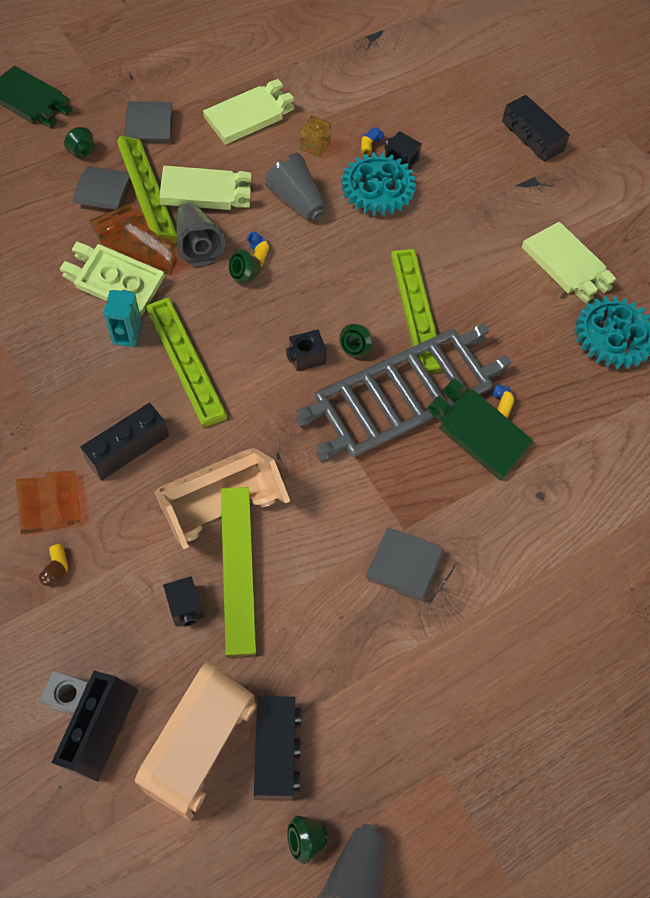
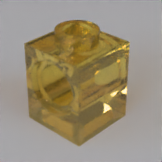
M311 115L300 129V150L320 158L330 145L331 123Z

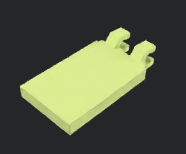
M279 79L268 82L266 87H256L205 109L203 114L204 118L226 145L282 120V115L294 110V105L291 103L294 101V97L290 92L283 94L280 90L283 88V84Z
M163 165L159 197L160 205L181 206L185 203H193L199 208L231 210V205L234 207H250L251 173L244 171L233 173V171Z
M557 222L523 241L522 248L568 294L574 291L576 296L585 304L594 300L593 294L598 289L604 294L612 289L613 286L611 284L616 280L613 274L562 223Z
M76 242L72 251L76 253L74 255L76 259L85 263L84 267L81 269L66 261L60 267V271L63 272V278L74 282L73 284L77 289L107 301L109 291L111 290L133 292L136 295L140 316H143L146 310L145 305L150 304L165 278L163 271L100 244L93 249L90 246Z

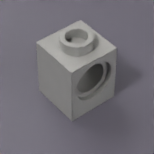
M53 671L40 698V702L48 709L73 716L88 682ZM68 691H77L73 701L63 703V697Z

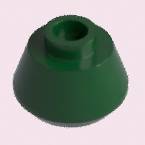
M85 127L73 128L65 137L64 147L67 152L79 158L88 157L95 148L93 134Z
M238 250L230 258L229 273L234 281L239 284L255 279L260 272V263L257 257L246 250Z
M349 324L340 332L339 343L347 355L360 358L370 351L372 347V334L363 325Z
M298 815L288 824L287 840L293 858L302 864H307L324 851V847L328 843V834L326 827L320 824L317 819Z

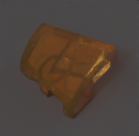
M126 217L123 224V254L161 270L164 274L171 275L177 263L175 244L167 239L160 238L150 229L143 232L132 225L133 219Z

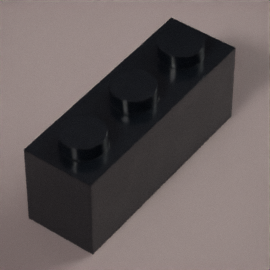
M527 95L510 102L505 107L502 122L544 162L565 151L570 134Z
M149 402L89 440L80 448L87 464L102 481L168 438L169 434L165 420Z
M93 671L51 763L74 774L98 782L138 689L117 676Z
M257 697L254 800L293 801V792H300V771H294V758H300L301 738H294L295 726H301V706H295V697Z

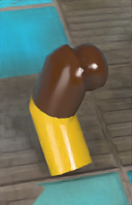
M56 544L49 548L52 561L39 574V581L44 586L56 584L68 571V563L62 544Z

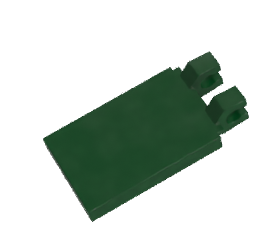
M13 66L0 76V105L31 123L38 120L41 124L52 128L57 123L56 119L51 118L54 115L53 110H51L52 108L64 115L72 111V108L66 105L70 102L69 98L64 96L61 91L16 66Z
M453 378L442 390V393L454 403L450 408L449 403L438 395L426 410L442 423L439 429L497 479L502 480L533 440L476 391L469 388L465 389L462 383Z

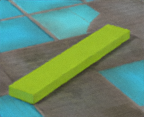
M119 136L117 143L153 241L175 245L177 233L166 205H160V189L141 140Z
M415 249L391 251L390 257L413 347L437 336ZM430 351L417 356L429 374L444 373Z
M168 297L145 305L202 428L226 420L227 414L170 298Z
M249 487L221 488L226 658L256 656Z

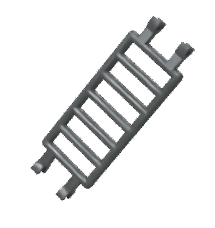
M484 323L461 336L455 329H450L317 391L315 398L318 403L296 410L298 415L296 421L300 428H302L314 419L326 415L339 436L330 442L327 441L317 445L319 451L316 452V455L321 463L345 449L352 457H356L435 418L428 410L424 411L395 366L408 361L432 399L434 400L439 395L446 401L417 357L418 355L430 351L449 381L455 378L465 386L439 347L451 340L480 383L471 388L479 395L492 390L493 384L490 378L506 373L508 371L506 367L510 366L512 362L507 355H504L483 368L479 365L468 347L485 341L484 335L489 333V329ZM386 371L411 409L414 417L401 422L373 376ZM364 381L391 424V428L381 433L377 431L352 391V386ZM339 392L343 394L369 436V439L355 444L328 400L329 397ZM450 399L447 400L451 408L454 403Z

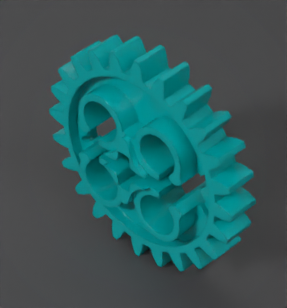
M373 152L372 157L369 158L364 154L363 160L356 157L355 163L349 162V167L344 168L341 190L344 191V198H349L348 204L356 203V210L363 207L364 214L372 210L373 216L376 215L377 211H380L382 216H385L386 211L393 215L395 208L402 211L403 205L408 206L409 200H413L416 189V177L413 176V170H408V163L401 165V158L394 161L393 155L385 158V154L382 153L380 157H377L375 152ZM363 177H366V191L364 190V182H362ZM392 178H393V185L395 186V190H391Z
M606 296L603 297L602 302L594 299L593 304L587 303L585 309L581 310L575 323L577 327L574 331L578 335L576 342L583 343L580 348L581 350H589L588 358L594 355L597 357V364L603 360L605 361V367L608 368L611 363H614L617 370L621 364L626 369H629L631 364L637 367L641 361L646 362L650 356V314H643L644 307L636 309L635 301L631 305L627 304V298H624L622 302H618L616 296L613 297L612 301H609ZM608 310V312H607L608 315H607V317H606V322H605L603 328H602V327H599V325H600V323H601V321H602V319H603V317H604L605 311ZM630 337H633L634 339L628 348V353L625 355L627 341Z

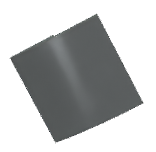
M128 102L125 136L140 139L141 142H171L173 103Z
M87 166L76 186L73 203L119 210L126 201V190L132 183L129 173Z
M387 528L368 569L366 578L369 582L394 588L397 594L424 601L444 550L419 537Z

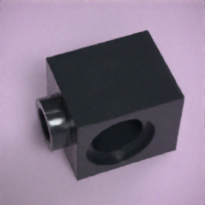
M399 131L393 138L390 137L384 147L386 150L385 158H388L390 155H393L394 161L401 158V165L408 163V170H410L419 161L422 143Z
M319 329L289 337V347L286 348V355L289 363H294L296 371L326 364L327 349Z
M192 576L163 585L175 627L179 625L182 627L192 626L199 621L198 619L204 618Z

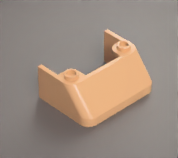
M256 448L247 449L155 490L154 493L183 550L189 548L187 542L199 537L203 524L222 516L221 488L249 487L250 503L260 505V507L272 505L276 502V498L284 503L290 502L275 460Z
M206 662L195 676L136 775L135 783L146 795L191 821L194 816L191 810L196 812L206 796V793L202 791L203 781L235 725L240 724L242 720L248 721L257 704L255 703L254 694L221 669Z

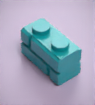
M127 290L109 291L107 303L103 311L111 342L114 345L134 348L137 346L143 325L136 295Z

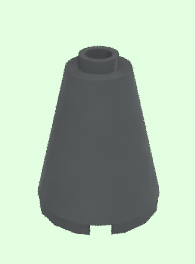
M298 153L288 155L289 160L284 163L282 160H279L265 176L267 183L264 184L272 193L306 220L313 219L315 221L324 214L325 203L304 158Z
M193 203L181 205L176 214L177 251L179 256L192 266H205L215 261L214 258L219 253L222 255L225 249L226 242L223 232L197 205Z
M363 824L362 827L355 828L317 898H384L386 838L381 834V830L378 827Z

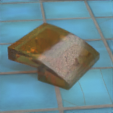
M133 202L89 220L102 246L125 256L156 244L153 241L149 228L144 223L142 214Z
M74 470L46 472L45 477L16 479L20 534L48 531L80 522Z

